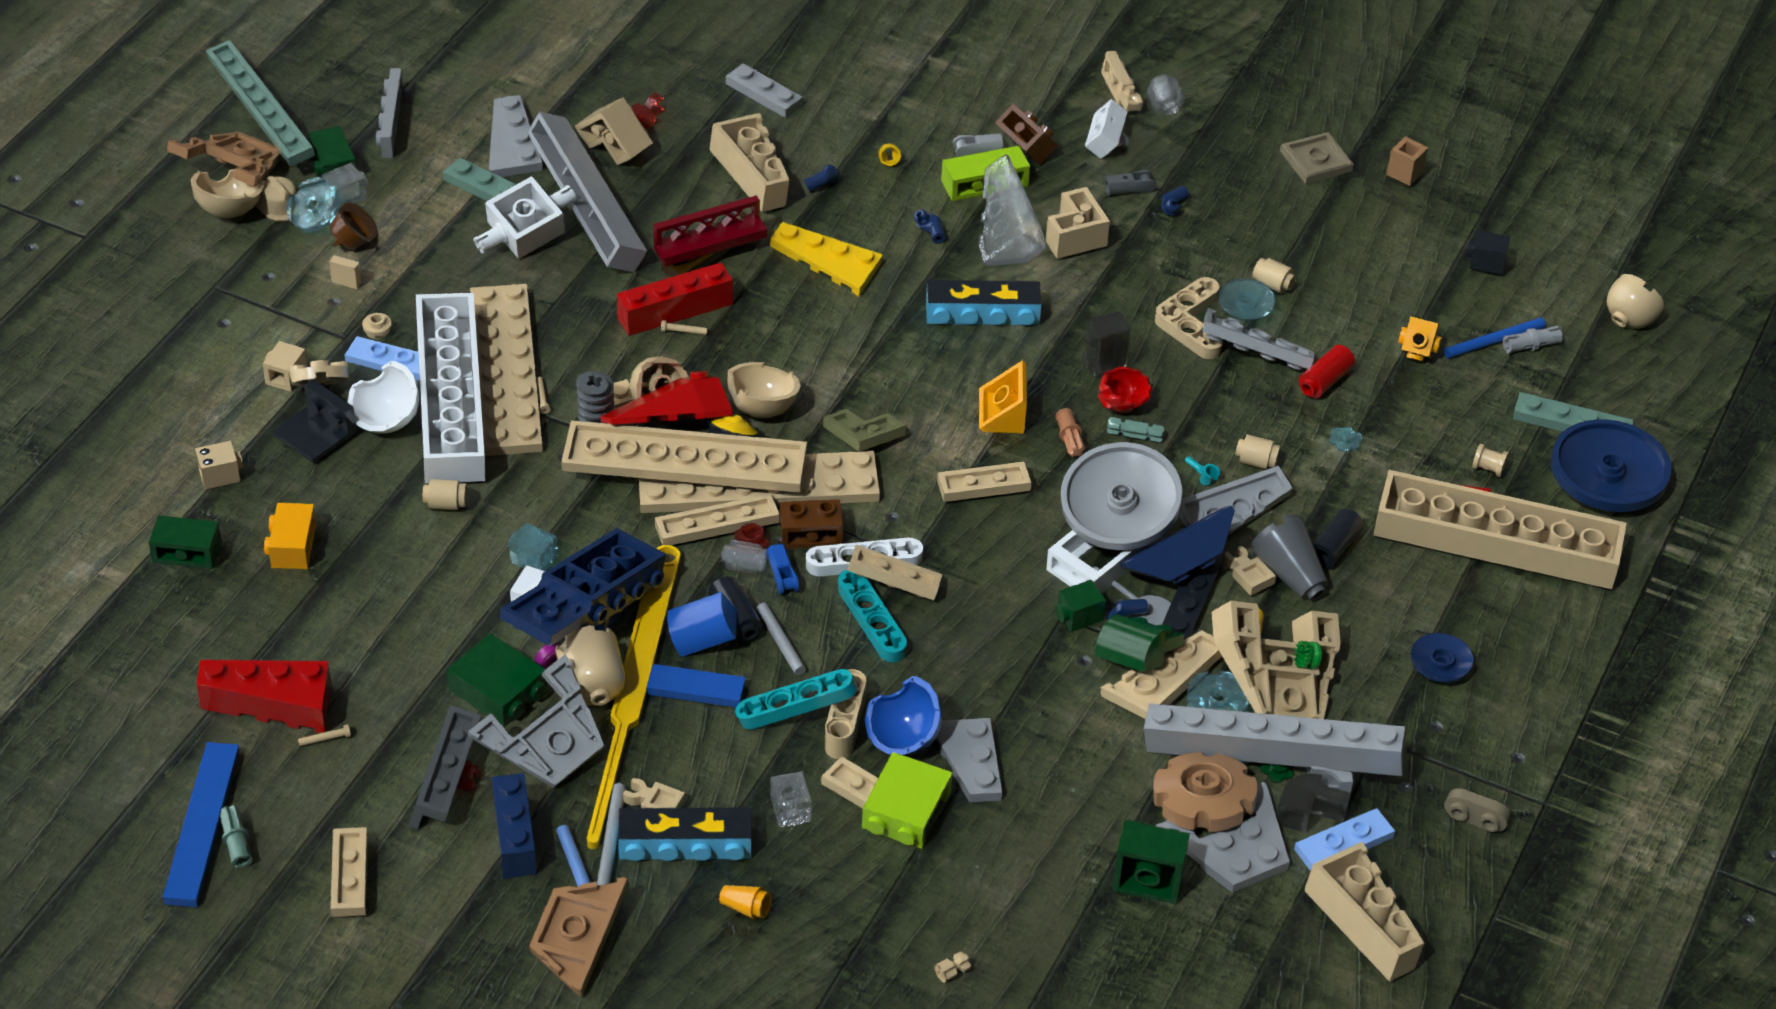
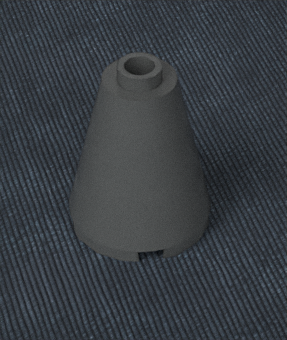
M1289 515L1283 518L1284 524L1277 527L1272 523L1261 531L1252 541L1251 545L1254 549H1251L1255 557H1258L1303 600L1310 599L1314 601L1325 594L1328 581L1305 521L1300 515Z

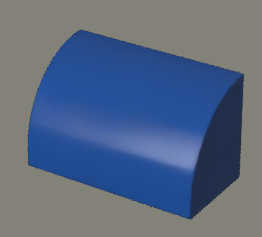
M722 592L668 610L669 633L681 657L736 638L737 609Z

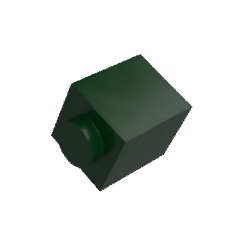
M1090 579L1060 590L1058 592L1055 612L1058 619L1064 622L1071 632L1104 620L1106 599Z

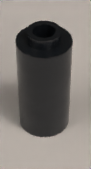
M1340 509L1313 542L1322 568L1328 569L1333 567L1363 529V521L1357 512L1350 509Z
M726 576L716 580L709 588V596L722 592L737 609L735 639L738 641L754 639L762 628V622L736 579Z

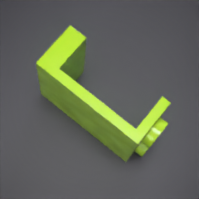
M892 752L863 806L862 828L869 830L873 834L883 835L898 840L902 844L922 849L925 844L926 826L939 801L946 802L951 794L953 772Z

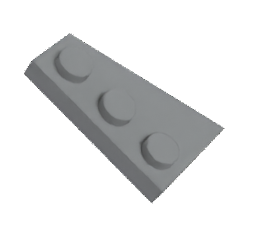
M990 718L942 721L939 736L935 740L939 745V752L952 767L953 775L968 801H1001L1002 788Z

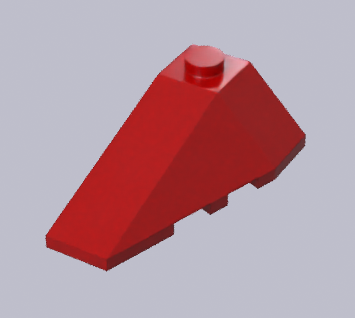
M708 371L690 372L691 377L679 378L601 415V422L611 425L651 422V417H655V420L675 421L679 418L678 414H682V417L704 419L731 416L733 413L720 379L709 376Z

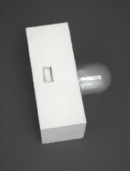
M1111 99L1095 112L1085 147L1100 159L1115 147L1126 149L1130 145V138L1122 129L1128 111Z

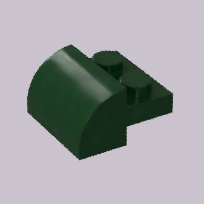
M1115 614L1108 619L1099 633L1095 656L1145 672L1164 665L1165 652L1184 646V634L1173 631L1172 627L1168 625L1148 623L1146 618H1128Z

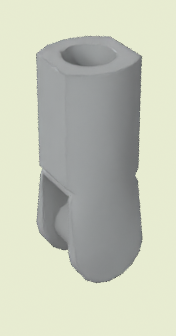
M1001 134L959 135L953 139V146L956 148V156L961 157L1003 149V139Z

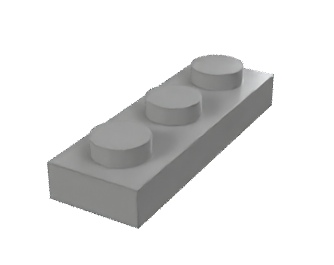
M744 63L726 75L727 85L784 118L803 105L802 96Z

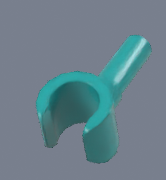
M1186 457L1185 462L1201 475L1200 482L1202 485H1210L1212 478L1218 480L1220 475L1218 466L1214 464L1203 466L1192 457Z

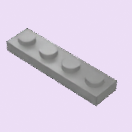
M390 68L389 79H384V94L386 96H382L381 109L384 113H379V129L381 131L376 132V146L381 147L382 158H393L403 93L401 68Z

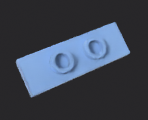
M356 336L345 354V361L381 371H383L382 366L390 361H396L405 365L416 380H420L417 351Z
M1376 808L1296 842L1294 850L1311 871L1314 863L1362 841L1367 849L1394 838L1395 830Z

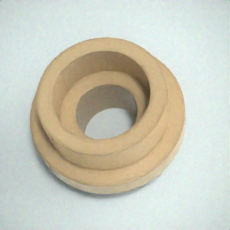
M382 313L370 314L364 318L362 323L363 330L373 339L386 337L392 326L391 319Z

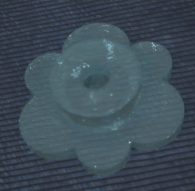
M1335 427L1331 430V437L1329 439L1330 444L1336 445L1337 450L1347 452L1350 449L1357 450L1359 448L1362 435L1359 432L1353 431L1351 427Z

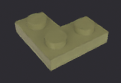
M844 409L823 418L824 428L858 452L866 451L871 447L905 436L906 425L889 413L864 421L848 409Z

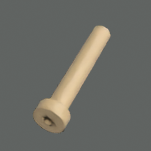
M662 320L661 332L670 330L707 335V328L667 323L665 320Z
M539 376L536 378L540 402L539 413L548 414L550 412V405L546 400L543 378Z
M343 725L344 728L299 738V746L346 736V738L351 737L349 725Z

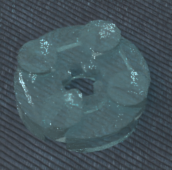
M320 177L310 178L302 182L298 186L300 190L295 197L291 194L288 200L287 216L289 220L302 232H314L324 228L326 225L330 226L337 215L340 204L338 189ZM316 200V205L312 209H309L311 206L314 205V201Z
M1209 671L1202 672L1195 676L1188 685L1186 707L1239 712L1248 711L1249 701L1234 675L1230 672L1219 671L1218 675H1208ZM1211 696L1216 698L1223 696L1224 698L1223 701H1216Z

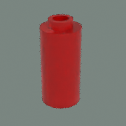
M1343 345L1333 346L1299 377L1298 382L1303 394L1311 398H1319L1354 367L1355 357L1353 353Z

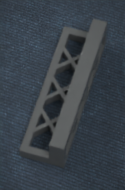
M450 705L417 798L409 827L418 829L423 815L445 822L473 740L469 737L468 731L479 723L480 714Z

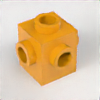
M1410 317L1408 327H1402L1398 341L1399 344H1403L1402 350L1408 352L1406 357L1423 362L1424 357L1431 358L1432 352L1438 353L1442 337L1437 336L1440 325ZM1424 336V342L1417 345L1415 342L1416 338Z

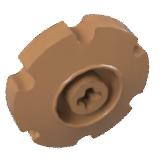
M1193 752L1170 759L1167 769H1159L1156 772L1153 784V801L1155 806L1163 807L1162 816L1179 827L1188 830L1203 827L1208 829V832H1217L1243 823L1244 814H1252L1257 803L1258 786L1255 777L1247 776L1248 768L1240 761L1223 754L1216 753L1214 756H1205L1202 752Z

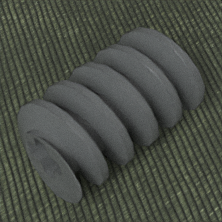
M598 371L585 372L577 378L576 382L578 420L603 423L601 422V415L615 409L614 383L605 373Z

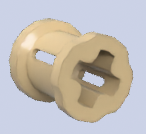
M1480 443L1472 468L1476 470L1482 468L1496 473L1497 477H1501L1509 452L1499 453L1485 448V445Z

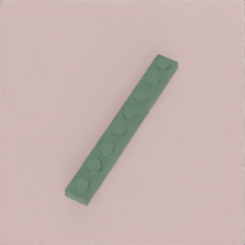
M230 40L206 50L209 60L290 167L315 156L311 144Z

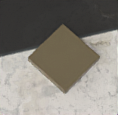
M1329 132L1281 144L1280 152L1305 184L1353 171L1354 164Z

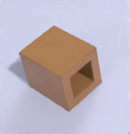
M1404 137L1391 150L1387 175L1410 186L1424 171L1428 147Z

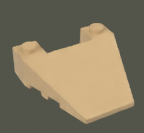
M1229 601L1212 611L1214 643L1255 713L1324 719L1329 695L1326 694L1329 680L1333 679L1335 671L1332 668L1334 657L1339 652L1341 644L1337 613L1311 610L1293 620V642L1262 639L1260 637L1258 604ZM1301 640L1318 642L1321 646V662L1314 670L1297 668V665H1295L1296 661H1294V658L1296 656H1293L1296 651L1294 649L1297 648L1296 644H1299L1298 642Z

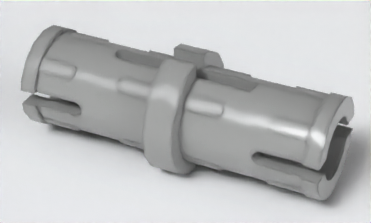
M1559 326L1541 330L1531 328L1520 334L1503 337V347L1508 354L1528 349L1536 351L1539 347L1560 344L1562 342V332Z

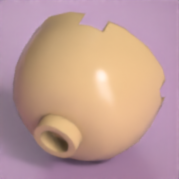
M1623 274L1611 286L1606 303L1612 315L1611 319L1616 325L1641 329L1651 325L1658 319L1665 309L1663 299L1655 289L1649 292L1643 287L1647 282L1641 278L1630 274Z
M663 356L650 357L640 362L632 372L630 392L635 400L679 378L689 376L683 370L680 363L674 359Z

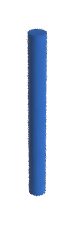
M1540 317L1444 348V355L1447 359L1502 342L1503 337L1506 335L1520 334L1531 328L1536 330L1543 329L1546 323Z

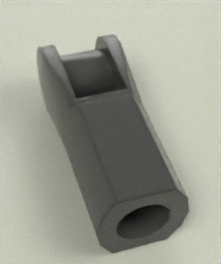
M1141 170L1134 173L1106 176L1104 186L1107 196L1131 193H1150L1156 188V183L1152 179V173L1149 170Z

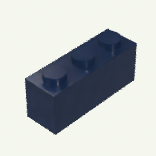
M524 773L491 777L503 878L537 875Z

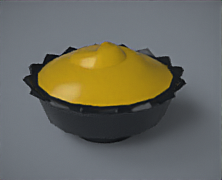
M739 415L707 418L706 420L709 424L710 433L759 437L762 433L758 428H753L751 424Z

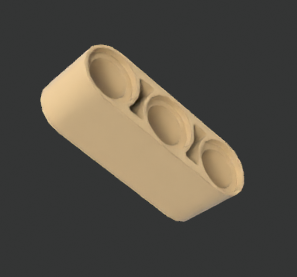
M849 669V671L852 673L857 684L856 693L847 700L831 705L825 726V751L827 755L834 759L847 758L853 752L865 706L866 677L861 671Z

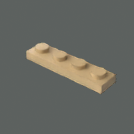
M771 493L655 517V527L662 545H675L779 523V512Z

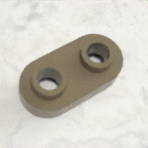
M1457 788L1451 790L1444 803L1446 812L1452 818L1478 826L1489 832L1504 830L1510 818V812L1504 804L1465 789Z

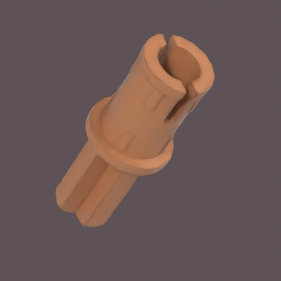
M1063 408L1055 415L1060 428L1059 436L1065 442L1069 455L1080 457L1085 450L1081 437L1082 429L1076 423L1072 410Z

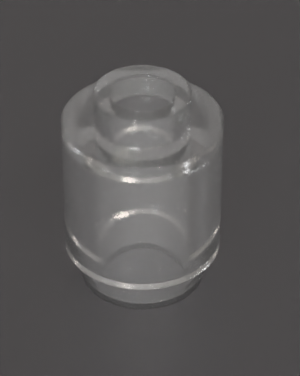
M732 539L730 545L725 544L723 547L721 562L726 563V569L754 575L756 572L763 573L768 549L761 548L759 544Z

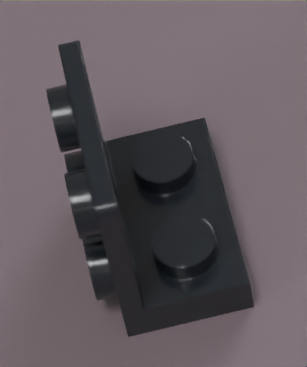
M312 379L304 385L307 407L275 428L273 434L274 437L314 463L354 435L357 430L354 407Z

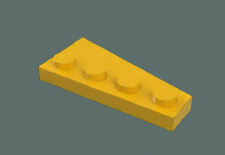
M784 222L780 224L770 238V247L797 262L804 261L810 264V269L818 274L821 271L832 277V282L839 286L845 284L851 287L852 293L859 297L881 266L883 254Z

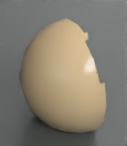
M235 169L229 170L227 176L219 181L210 179L208 172L201 171L195 173L191 178L193 195L200 207L218 218L227 219L242 216L254 208L261 198L264 187L263 182L261 181L257 186H251L234 179Z
M748 362L732 367L728 370L727 377L728 391L732 403L738 410L749 417L765 419L783 414L793 405L801 387L799 379L793 372L787 373L778 368L765 366V362Z

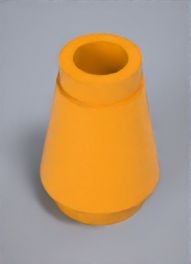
M724 885L719 900L720 904L726 905L756 920L758 917L765 918L771 907L772 896L763 887Z

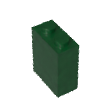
M489 633L447 669L448 689L486 716L492 714L505 727L512 720L518 719L534 701L540 700L545 695L547 681L542 676V673L546 669Z

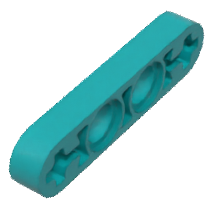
M847 570L841 572L838 577V592L879 656L887 662L894 663L903 660L907 652L906 637L867 578L860 577L856 573ZM853 585H857V592H855ZM862 601H868L873 606L865 609L857 604ZM875 622H882L887 627L878 630L871 625ZM888 638H890L889 642L892 646H888Z
M839 669L747 698L737 705L735 713L742 727L745 729H755L847 700L856 693L857 684L849 670ZM818 691L815 696L804 698L809 692ZM788 700L784 706L774 708L778 702Z

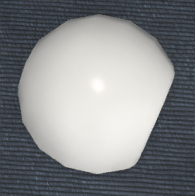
M390 361L382 366L383 371L376 379L370 381L360 380L350 388L348 403L354 407L357 426L375 434L395 432L412 421L417 413L420 402L418 382L405 365L396 361Z

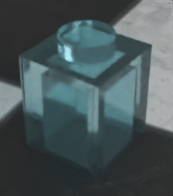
M525 523L518 532H514L508 541L510 562L522 568H525L527 565L546 571L558 557L557 536L528 523Z

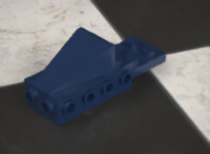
M616 528L542 573L538 586L501 608L500 619L549 646L577 628L594 625L595 630L606 632V628H609L614 632L632 602L639 600L644 594L660 586L664 579L663 567L666 554Z

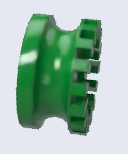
M1299 641V644H1296L1297 648L1294 649L1296 653L1293 654V656H1296L1294 658V661H1296L1295 665H1297V668L1316 669L1320 665L1322 658L1320 644L1312 641Z

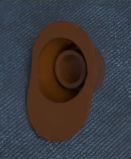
M350 202L344 203L340 207L330 224V230L336 238L334 246L342 244L351 250L370 243L378 232L377 226L370 215L360 206Z

